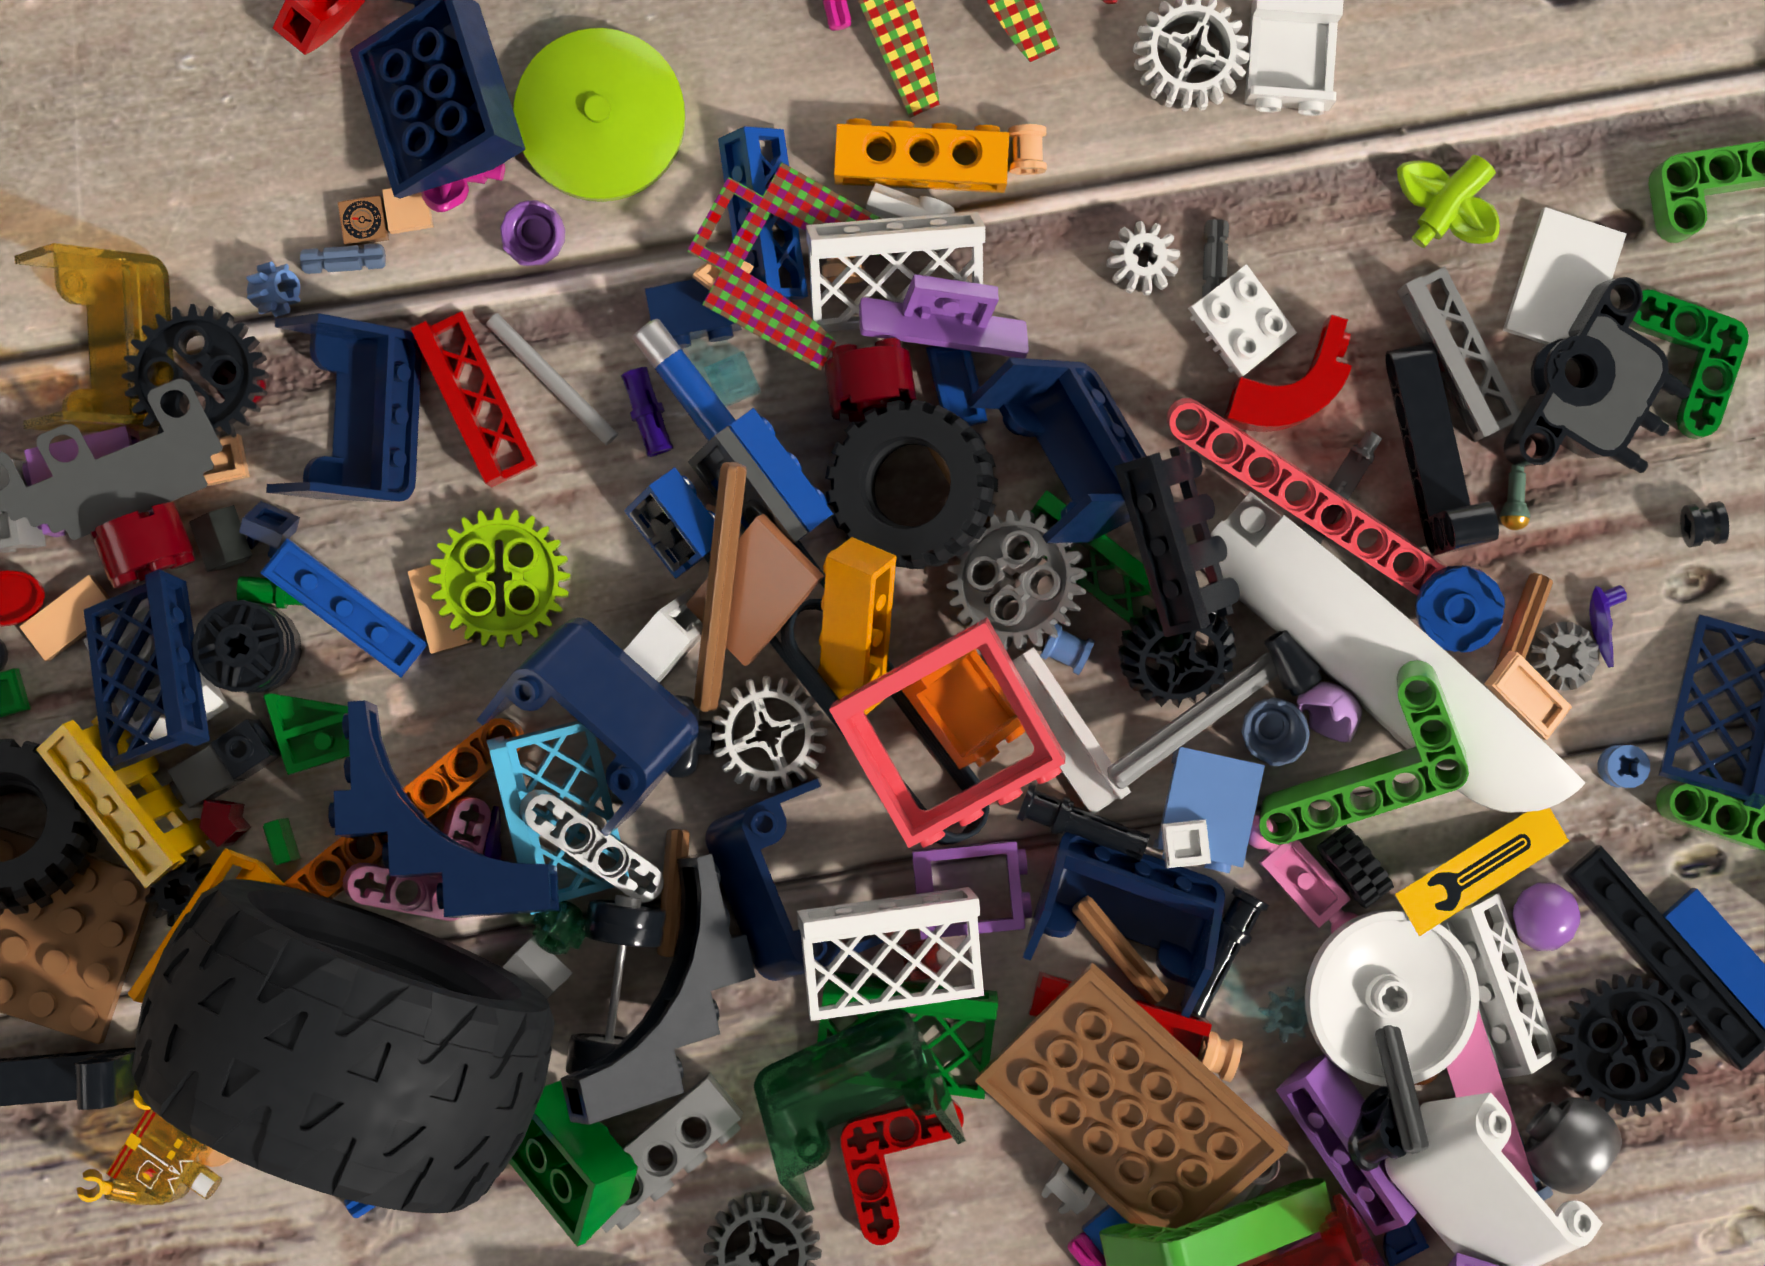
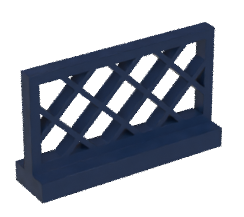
M160 569L146 574L145 584L84 609L102 755L114 772L184 743L198 746L210 741L200 670L193 655L192 641L194 629L187 582ZM148 598L149 611L143 622L134 618L133 615L141 600ZM114 612L119 616L108 636L105 637L102 635L100 618ZM129 622L138 626L139 629L128 649L119 645L118 642ZM151 634L154 637L155 650L147 662L138 655ZM115 649L124 654L113 676L107 674L106 663ZM134 662H137L145 668L132 689L123 684ZM155 674H157L160 679L161 690L153 702L146 698L144 694ZM119 689L129 694V697L117 717L112 712V702ZM142 702L149 706L150 710L140 728L137 729L130 725L129 721L139 703ZM162 714L165 716L167 736L155 740L149 735ZM126 729L134 734L135 737L127 751L118 755L117 743Z
M1699 614L1696 619L1658 776L1743 799L1742 805L1761 809L1765 805V681L1760 673L1765 671V664L1756 668L1743 648L1752 643L1765 645V632ZM1705 629L1721 633L1730 647L1712 656L1702 641ZM1736 638L1743 639V641L1738 642ZM1700 653L1704 661L1697 664L1698 656ZM1735 653L1747 673L1729 681L1717 664V661ZM1708 666L1721 686L1703 695L1693 681L1694 673ZM1752 678L1762 693L1761 699L1746 707L1734 687ZM1726 692L1738 712L1720 721L1707 701ZM1691 693L1695 700L1687 703L1689 694ZM1699 705L1712 726L1693 735L1683 718L1686 711ZM1758 709L1755 720L1751 713ZM1743 718L1752 731V737L1750 741L1737 747L1724 726ZM1716 731L1729 752L1710 761L1697 740ZM1681 732L1685 740L1678 743L1679 735ZM1690 745L1702 766L1692 771L1672 766L1675 752ZM1748 750L1747 759L1742 755V752ZM1733 757L1743 772L1741 785L1724 781L1715 766ZM1707 771L1709 776L1701 775V773Z

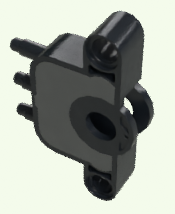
M1619 277L1597 285L1592 290L1568 331L1570 337L1557 339L1544 345L1535 355L1531 366V384L1536 395L1529 397L1504 442V454L1511 464L1520 467L1543 465L1555 456L1560 445L1586 459L1611 457L1638 473L1646 471L1648 462L1627 446L1630 444L1639 426L1659 436H1665L1668 433L1669 425L1663 422L1659 416L1649 411L1661 389L1683 400L1690 395V388L1684 385L1680 379L1669 373L1668 360L1663 350L1629 328L1643 300L1641 287L1635 280L1628 277ZM1612 289L1620 296L1618 309L1612 305L1610 300ZM1569 359L1574 360L1580 369L1581 377L1576 387L1572 386L1565 376V367ZM1528 436L1536 444V450L1532 457L1526 453L1524 443Z

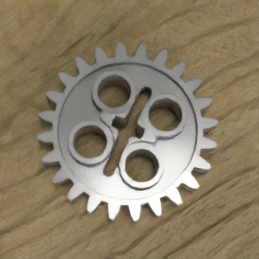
M1008 510L1006 522H1003L997 515L993 514V517L990 518L991 527L986 528L980 539L975 538L968 545L970 549L967 552L957 556L961 559L960 565L948 566L947 570L957 575L958 580L946 584L948 589L959 593L949 603L955 608H964L957 617L958 621L964 624L972 621L970 625L972 626L987 617L1006 650L1009 649L1012 640H1014L1016 648L1025 651L1028 638L1035 645L1041 647L1043 646L1042 633L1046 632L1056 639L1058 633L1055 625L1058 622L1066 626L1071 625L1070 620L1065 615L1067 610L1080 611L1081 609L1072 599L1074 595L1086 594V590L1077 585L1076 580L1086 577L1087 572L1081 568L1074 567V565L1084 559V556L1078 551L1069 552L1076 543L1045 542L1042 536L1049 530L1051 521L1046 515L1042 514L1035 522L1034 514L1029 510H1025L1019 521L1017 513ZM1023 541H1029V554L1021 560H1016L1014 551L1018 544ZM1047 556V562L1043 565H1038L1042 557ZM989 566H994V579L987 585H981L980 575L982 571ZM1018 572L1021 574L1019 576L1021 584L1015 588L1012 586L1015 583L1012 576ZM1046 575H1052L1054 578L1052 589L1046 594L1039 595V581ZM990 595H995L991 603L986 604V598ZM1012 600H1017L1019 604L1017 614L1010 620H1004L1003 609L1005 605Z

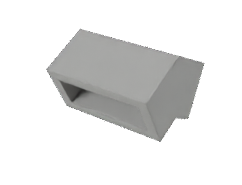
M535 935L502 967L536 988L546 999L572 974Z

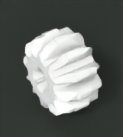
M1142 221L1136 222L1134 234L1126 227H1123L1119 231L1121 241L1112 240L1109 244L1108 249L1116 255L1108 258L1106 265L1110 268H1121L1114 274L1112 280L1114 283H1119L1124 278L1130 280L1126 286L1127 293L1131 294L1136 288L1137 283L1141 284L1144 296L1151 294L1152 282L1157 288L1163 290L1168 285L1164 275L1174 277L1178 272V268L1170 262L1180 257V251L1177 249H1166L1173 242L1174 236L1167 234L1162 239L1157 237L1161 228L1157 223L1152 226L1150 233L1145 232V225ZM1141 250L1149 253V261L1145 267L1137 264L1138 255Z

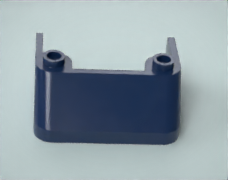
M321 313L276 318V328L310 334V355L313 362L323 371L336 373L332 457L319 456L311 459L305 466L303 482L267 484L266 493L323 500L401 502L407 500L414 492L416 485L422 352L413 333L408 330Z
M1009 358L967 400L970 408L999 409L1003 416V423L1010 432L1025 437H1036L1073 502H1069L1061 510V519L1042 536L1045 542H1091L1130 522L1114 466L1145 457L1146 454L1101 377L1094 369L1082 362Z
M584 618L568 620L547 638L510 675L477 718V721L483 726L513 704L522 710L535 711L544 706L552 697L613 751L616 757L607 767L606 782L610 790L624 803L600 831L606 837L636 812L693 743L699 730L696 717L686 706L592 622Z
M820 778L723 816L711 823L705 835L706 846L709 853L713 856V861L719 868L722 886L741 933L746 934L747 941L753 948L755 955L754 965L762 977L771 981L784 980L804 974L805 972L801 932L799 929L793 931L761 849L775 844L785 834L787 820L781 803L821 787ZM875 934L863 936L853 950L860 953L882 944L884 941ZM832 941L812 943L814 959L824 967L828 966L842 950Z
M1066 832L1057 847L1034 911L1022 958L1031 961L1043 933L1058 938L1071 935L1077 921H1080L1072 912V908L1080 899L1089 896L1097 903L1125 938L1157 949L1156 965L1159 971L1166 978L1186 985L1181 1015L1189 1018L1214 969L1225 902L1224 889L1211 877L1184 867L1166 868L1164 860L1144 853L1141 861L1124 853Z

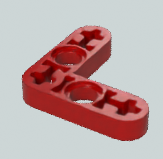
M939 1097L857 1117L848 1121L841 1132V1148L861 1231L870 1243L886 1245L897 1237L900 1229L899 1214L884 1155L947 1140L956 1136L964 1124V1115L960 1105L955 1100L948 1097ZM946 1107L948 1113H956L957 1118L950 1120V1128L942 1129L940 1123L929 1124L927 1129L930 1134L921 1136V1121L916 1112L925 1111V1120L937 1117L938 1108ZM904 1116L913 1121L915 1130L910 1138L898 1140L891 1135L889 1127L891 1122L897 1117ZM883 1121V1135L888 1143L887 1145L879 1146V1137L867 1140L866 1148L863 1150H859L856 1143L849 1144L847 1139L853 1137L855 1128L861 1127L864 1134L877 1132L874 1122ZM867 1169L876 1170L883 1179L881 1188L873 1193L864 1192L857 1183L859 1175ZM887 1196L889 1203L880 1202V1208L883 1218L892 1219L893 1223L887 1225V1233L879 1234L877 1228L869 1229L868 1224L874 1222L872 1204L863 1208L862 1202H876Z

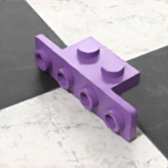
M914 274L903 303L866 297L861 298L859 303L860 333L863 336L883 339L897 338L904 342L1016 358H1026L1029 352L1025 321L992 316L999 300L997 286Z

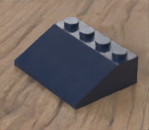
M426 0L350 49L394 197L401 199L493 170L526 150L480 5L476 1Z

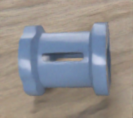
M1057 623L1055 628L1058 637L1055 639L1050 635L1048 636L1040 657L1045 660L1051 657L1072 667L1073 673L1079 675L1091 653L1095 640L1088 638L1086 641L1063 631L1062 625Z

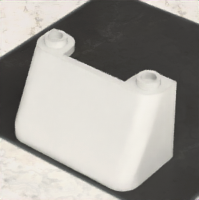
M1492 1093L1422 1103L1420 1110L1429 1142L1428 1148L1419 1153L1412 1154L1407 1152L1403 1157L1397 1159L1389 1157L1385 1160L1386 1171L1391 1181L1455 1255L1458 1252L1499 1266H1541L1586 1246L1603 1224L1592 1210L1580 1201L1564 1202L1554 1213L1506 1158L1501 1150L1509 1140L1512 1125L1508 1113Z

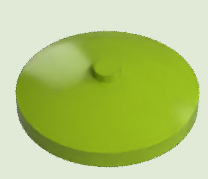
M607 28L577 30L563 35L546 45L531 60L522 74L516 89L513 108L526 149L523 153L532 168L543 180L558 191L586 201L607 202L621 200L650 187L673 163L680 149L685 131L686 116L683 94L677 77L668 62L658 51L642 39L623 31Z

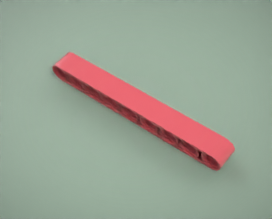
M1182 398L1175 401L1169 407L1167 423L1172 434L1177 439L1418 596L1421 586L1432 574L1448 567L1198 401L1191 398ZM1186 409L1197 411L1199 422L1193 429L1184 431L1176 426V418L1181 411ZM1222 433H1229L1235 437L1233 449L1226 454H1218L1212 449L1214 439ZM1258 457L1270 459L1271 468L1265 476L1255 478L1249 475V466L1254 459ZM1294 481L1305 482L1307 491L1300 500L1290 501L1285 498V490L1290 483ZM1327 506H1341L1342 516L1336 523H1322L1321 514ZM1368 528L1376 529L1378 538L1372 546L1362 548L1357 545V538L1363 530ZM1403 552L1413 554V562L1408 569L1404 571L1394 570L1393 561L1398 554Z

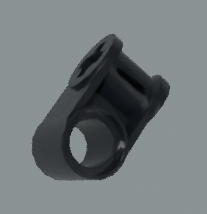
M1382 1086L1372 1092L1363 1102L1360 1109L1361 1113L1348 1140V1150L1352 1160L1360 1169L1365 1171L1377 1168L1384 1159L1389 1157L1397 1159L1405 1156L1407 1153L1403 1151L1388 1087Z

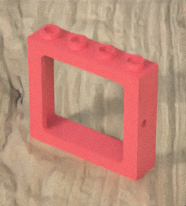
M987 617L836 700L829 708L830 713L908 848L918 843L924 848L937 842L945 836L943 831L945 828L956 822H959L961 827L974 822L983 816L982 808L995 801L1000 806L1013 801L1023 793L1021 787L1034 780L1038 784H1043L1055 778L1062 772L1059 766L1065 764L1066 755ZM977 648L1034 745V751L1027 757L929 810H922L918 807L865 715L864 710Z

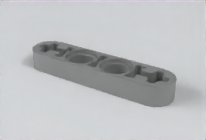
M534 790L522 799L519 813L521 819L532 830L629 897L641 898L642 902L652 901L661 893L664 879L657 867L612 835L604 836L600 832L602 828L546 790ZM537 803L542 806L547 803L546 808L560 818L555 826L544 817L539 816L536 819L537 814L533 811V808ZM573 824H583L586 828L585 839L576 846L567 845L565 841L566 830ZM608 847H616L619 851L617 864L610 869L601 868L598 863L600 853ZM629 867L642 876L646 875V878L650 881L646 888L643 886L638 887L634 880L624 874Z

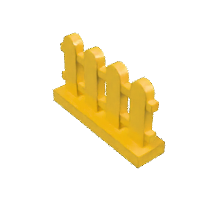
M97 716L91 721L93 726L84 730L74 720L63 723L36 750L145 889L156 884L171 869L175 870L186 862L182 857L185 854L193 851L197 857H200L210 849L206 843L209 838L199 828L201 819L194 818L189 821L179 809L183 804L176 799L170 785L162 787L153 776L159 769V763L154 756L114 772L102 756ZM126 729L117 743L118 755L125 753L130 746L126 741L132 734ZM140 783L147 794L136 799L129 790V787ZM164 817L174 826V829L163 833L155 823Z

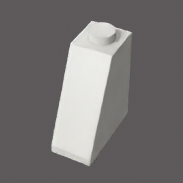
M688 589L658 610L624 650L627 655L659 683L701 640L702 622L686 606V603L695 594L691 589Z

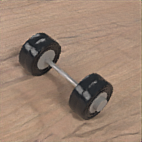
M616 895L615 900L599 899L589 902L584 931L585 937L600 942L618 944L606 1034L580 1033L571 1035L565 1066L568 1074L591 1065L618 1046L625 1038L614 1036L626 947L661 946L666 910L641 904V898Z

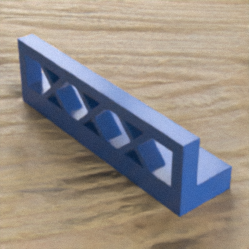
M744 126L718 138L724 183L730 177L763 196L766 191V184L769 180L770 182L772 181L780 164L784 163L789 166L784 129ZM759 140L771 141L773 159L770 163L761 154ZM733 195L728 204L733 240L753 206L736 195ZM770 214L745 259V262L754 266L750 275L764 282L787 299L800 300L808 297L799 229L787 221ZM775 222L784 231L785 243L782 247L773 238L772 227ZM781 265L790 273L792 288H781L778 269Z

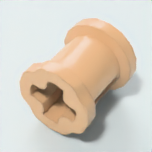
M1022 124L1008 128L1009 137L1013 138V162L1009 165V173L1016 175L1045 173L1047 163L1043 162L1042 138L1047 135L1046 127L1037 124Z

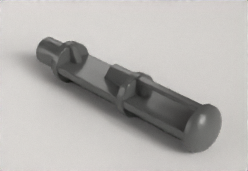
M1367 430L1360 443L1351 447L1350 452L1328 487L1349 500L1370 464L1373 463L1375 458L1374 451L1382 438ZM1339 505L1327 506L1321 514L1322 523L1334 524L1342 511V507ZM1307 523L1303 525L1302 530L1321 544L1325 535Z

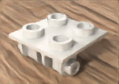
M1247 264L1188 308L1192 314L1190 320L1195 321L1203 333L1208 332L1209 335L1205 340L1207 342L1211 339L1214 340L1217 345L1213 348V351H1222L1219 355L1229 367L1228 371L1230 373L1234 371L1238 377H1243L1297 333Z

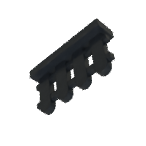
M1184 445L1169 449L1172 458L1162 460L1160 452L1114 466L1165 637L1199 630L1211 625L1208 614L1217 611L1219 617L1234 613L1232 604L1236 603L1240 597L1237 582L1230 577L1224 579L1219 562L1224 561L1227 557L1226 543L1220 536L1211 537L1206 521L1214 517V502L1208 494L1199 495L1194 478L1202 474V461L1197 453L1193 451L1186 453ZM1179 483L1184 500L1175 503L1170 486ZM1192 526L1197 542L1187 545L1183 529ZM1205 568L1209 584L1199 587L1195 572Z

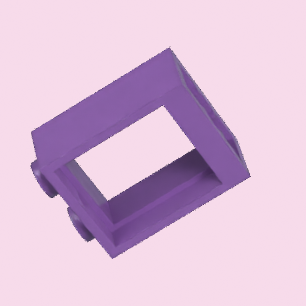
M1015 840L912 850L916 894L934 892L931 861L1006 854L1012 917L979 920V934L1025 929V918H1032L1030 892H1022L1020 875L1028 874L1025 849H1017V842ZM967 922L950 924L940 938L968 935ZM931 926L927 928L933 932L937 926ZM920 930L921 939H927L929 936Z

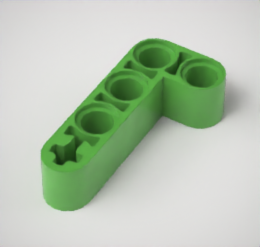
M1765 141L1676 154L1658 165L1651 172L1648 182L1654 222L1658 235L1667 242L1679 243L1699 232L1707 221L1705 196L1765 187V172H1757L1752 165L1753 156L1759 158L1765 166ZM1710 163L1717 164L1722 169V180H1718L1711 175L1709 170ZM1668 169H1672L1679 174L1681 178L1680 187L1669 182L1667 178ZM1675 211L1682 212L1687 217V229H1683L1676 224L1674 220Z

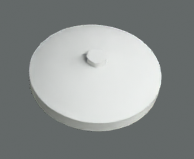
M1387 909L1368 912L1347 921L1337 928L1316 953L1310 966L1305 986L1307 1021L1313 1037L1322 1052L1337 1067L1351 1076L1379 1086H1387L1375 1037L1376 1030L1387 1025L1401 1029L1413 1081L1416 1084L1437 1075L1457 1058L1473 1032L1479 1009L1477 975L1463 945L1449 930L1440 924L1423 935L1418 936L1403 910Z

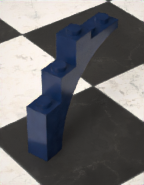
M365 700L348 702V713L343 715L342 728L345 739L349 740L350 757L345 758L344 774L347 783H351V790L334 791V802L329 804V823L331 828H335L336 836L355 838L388 835V842H384L382 847V859L384 867L389 869V876L407 878L442 875V882L437 884L436 896L439 909H444V917L464 918L559 911L557 866L550 864L510 863L489 858L459 844L434 826L409 799L393 772L381 737L377 705Z

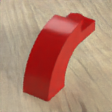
M285 0L272 28L306 55L319 48L341 30L366 0Z

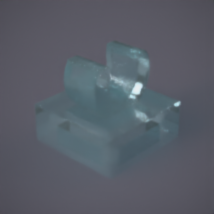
M744 351L704 368L714 392L726 407L761 392Z

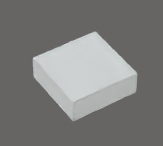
M1205 819L1161 824L1166 868L1211 864Z

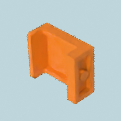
M976 649L902 689L904 695L959 769L974 762L978 767L983 766L1000 753L996 745L1005 739L1007 743H1010L1025 732L996 678Z

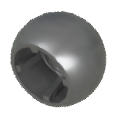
M1570 1097L1558 1105L1549 1102L1535 1114L1526 1128V1132L1530 1134V1137L1526 1142L1524 1150L1533 1173L1542 1183L1553 1190L1565 1194H1580L1591 1187L1611 1166L1621 1149L1622 1138L1615 1121L1603 1108L1594 1102Z

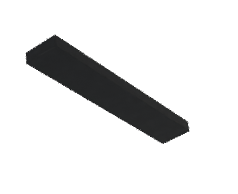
M1596 845L1565 872L1662 985L1675 990L1673 997L1676 1000L1681 999L1687 1002L1684 1010L1689 1015L1696 1017L1697 1020L1695 1022L1736 1069L1742 1071L1765 1051V1032L1601 845Z

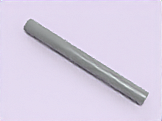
M498 313L494 314L487 321L486 326L606 446L617 437L618 433Z

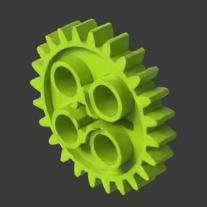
M500 508L495 509L493 520H487L482 510H479L477 524L472 525L468 519L463 517L461 521L465 531L460 534L449 528L447 532L453 540L451 545L445 543H438L436 545L445 556L444 559H431L430 561L434 567L441 570V574L429 577L430 583L441 585V590L431 595L433 601H446L447 604L438 613L441 617L451 614L455 615L450 625L453 631L463 625L467 626L464 636L465 640H471L478 632L481 634V645L483 647L489 644L491 637H497L499 647L504 649L507 637L513 636L518 646H522V633L526 631L535 639L539 638L536 625L539 622L549 628L553 626L547 616L549 611L562 614L563 609L555 600L556 597H569V592L559 587V582L570 580L571 575L570 573L559 571L558 567L567 563L568 558L562 555L554 556V552L561 546L560 540H553L548 543L545 541L550 532L548 526L541 528L537 532L533 530L536 521L534 516H530L522 524L519 523V512L516 509L511 513L509 520L503 519ZM498 540L503 541L504 571L506 575L512 576V580L504 582L505 615L502 617L497 615V587L494 582L488 581L489 576H494L497 572L495 543ZM517 546H527L534 553L533 560L526 567H516L509 560L512 549ZM473 547H484L490 553L488 563L478 569L468 566L466 556L469 550ZM527 588L535 595L534 603L527 610H516L511 605V595L517 589ZM477 589L486 590L491 596L490 605L481 612L472 611L467 605L468 596Z

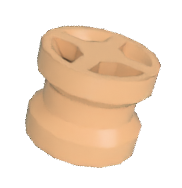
M1210 1031L1209 1037L1204 1036L1197 1059L1211 1072L1218 1074L1221 1080L1231 1082L1240 1062L1243 1041L1235 1038L1227 1041L1221 1039L1218 1033Z

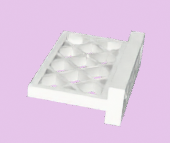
M977 211L806 225V239L809 247L812 319L826 332L860 329L859 316L853 315L855 313L859 314L861 298H870L876 290L889 301L903 303L910 284L897 298L886 290L882 284L897 268L912 280L914 273L902 263L913 251H925L933 258L918 275L930 276L941 265L955 277L953 280L970 282L966 278L972 273V283L983 284L985 225ZM972 247V260L960 272L945 260L955 248ZM937 249H942L938 254L934 251ZM891 253L899 254L896 257H894ZM881 254L890 263L873 279L859 266L869 255ZM850 256H856L853 259V261L850 258H848ZM839 258L847 267L831 283L820 274L819 259ZM854 272L870 284L855 301L839 289ZM820 283L826 287L825 291L822 294L820 291ZM833 294L849 306L839 318L822 319L821 307Z
M970 887L797 911L810 1020L815 1021L984 996L977 916H980L979 898ZM967 921L968 936L957 949H954L940 938L950 924ZM937 926L933 932L927 927ZM919 928L929 937L912 956L899 946L897 942L907 930ZM894 932L890 938L884 933ZM875 934L885 944L869 962L853 949L863 936ZM851 938L846 944L840 940ZM832 941L842 950L829 966L825 968L814 959L812 943ZM935 942L952 954L937 974L920 962ZM892 948L909 960L894 980L877 968ZM968 949L970 960L963 956ZM848 955H851L865 966V969L851 986L833 974ZM960 960L971 969L972 985L953 987L944 978ZM917 966L930 976L932 980L922 992L910 993L900 985ZM815 968L822 973L817 980ZM874 973L889 984V986L879 998L868 1000L857 991L869 976ZM828 979L846 991L835 1005L818 1007L817 993ZM939 984L945 988L935 990ZM896 990H897L900 994H902V995L892 996V995L895 993ZM852 997L858 1000L856 1002H849Z

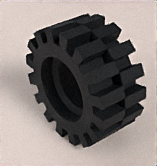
M1347 825L1342 826L1317 845V850L1320 852V856L1326 862L1328 868L1333 871L1334 876L1343 884L1346 891L1350 892L1356 902L1358 901L1360 906L1365 909L1394 888L1392 880L1388 877L1389 875L1386 870L1381 867L1379 860L1372 855V851L1363 844L1361 838L1358 835L1356 836L1354 831L1348 828Z

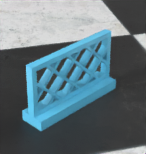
M574 721L508 739L500 736L486 740L517 863L545 864L543 855L551 858L550 865L557 866L560 863L578 873L570 887L558 890L559 902L614 888L615 886L605 879L589 872V868L586 866L580 867L562 857L565 852L560 848L555 853L540 845V834L532 830L521 819L519 813L522 799L534 789L539 781L558 792L556 797L560 800L567 797L583 806L584 809L580 814L586 818L592 811L608 822L614 815L596 736L579 721ZM585 731L588 746L579 760L558 750L567 735ZM556 738L552 746L544 742ZM536 744L548 751L535 772L520 763L517 748ZM554 755L574 766L563 786L542 776ZM590 756L594 769L585 765ZM581 770L596 778L598 786L589 801L569 791ZM523 773L531 777L527 786L525 785ZM599 797H601L603 810L595 806ZM534 806L533 811L538 817H544L554 826L556 825L558 819L553 817V813L548 809L545 813ZM581 823L573 824L572 827L570 826L566 830L568 833L565 837L567 845L571 844L574 837L581 841L585 839L586 835L579 832L582 826ZM617 828L610 835L621 842ZM613 847V850L610 848L604 849L602 852L615 859L617 864L619 860L618 849L616 847ZM584 877L590 880L589 882L581 883Z

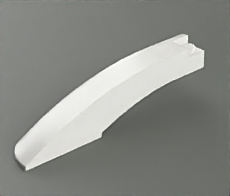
M1251 491L1225 521L1221 520L1212 531L1211 537L1220 536L1226 543L1227 557L1224 561L1219 562L1224 579L1230 577L1237 582L1240 591L1239 600L1277 632L1287 630L1290 636L1317 662L1320 670L1336 684L1350 691L1359 701L1360 705L1407 749L1416 747L1398 699L1397 674L1399 669L1409 661L1420 660L1427 662L1433 667L1466 750L1469 775L1466 783L1457 789L1465 797L1481 806L1500 812L1540 811L1568 799L1586 783L1508 707L1410 619L1285 515L1281 517ZM1415 680L1410 682L1406 688L1411 692L1418 693L1426 690L1429 684L1425 681ZM1428 720L1421 727L1426 731L1432 732L1441 729L1444 724L1438 720ZM1444 759L1436 766L1443 770H1451L1459 763L1452 759Z

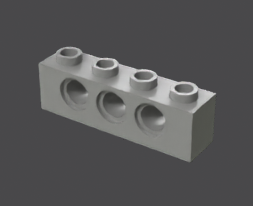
M711 1073L705 1076L622 1147L625 1152L632 1156L635 1164L638 1166L636 1178L639 1182V1190L631 1193L629 1199L601 1226L606 1233L615 1225L620 1230L628 1226L640 1215L641 1212L637 1207L649 1196L654 1202L657 1201L674 1186L670 1179L682 1168L687 1173H690L708 1157L704 1152L708 1146L716 1140L723 1145L741 1129L737 1122L742 1118L743 1111ZM689 1117L701 1118L706 1124L707 1132L701 1137L689 1136L683 1127L684 1120ZM657 1145L668 1147L673 1154V1161L668 1165L656 1164L650 1156V1149Z

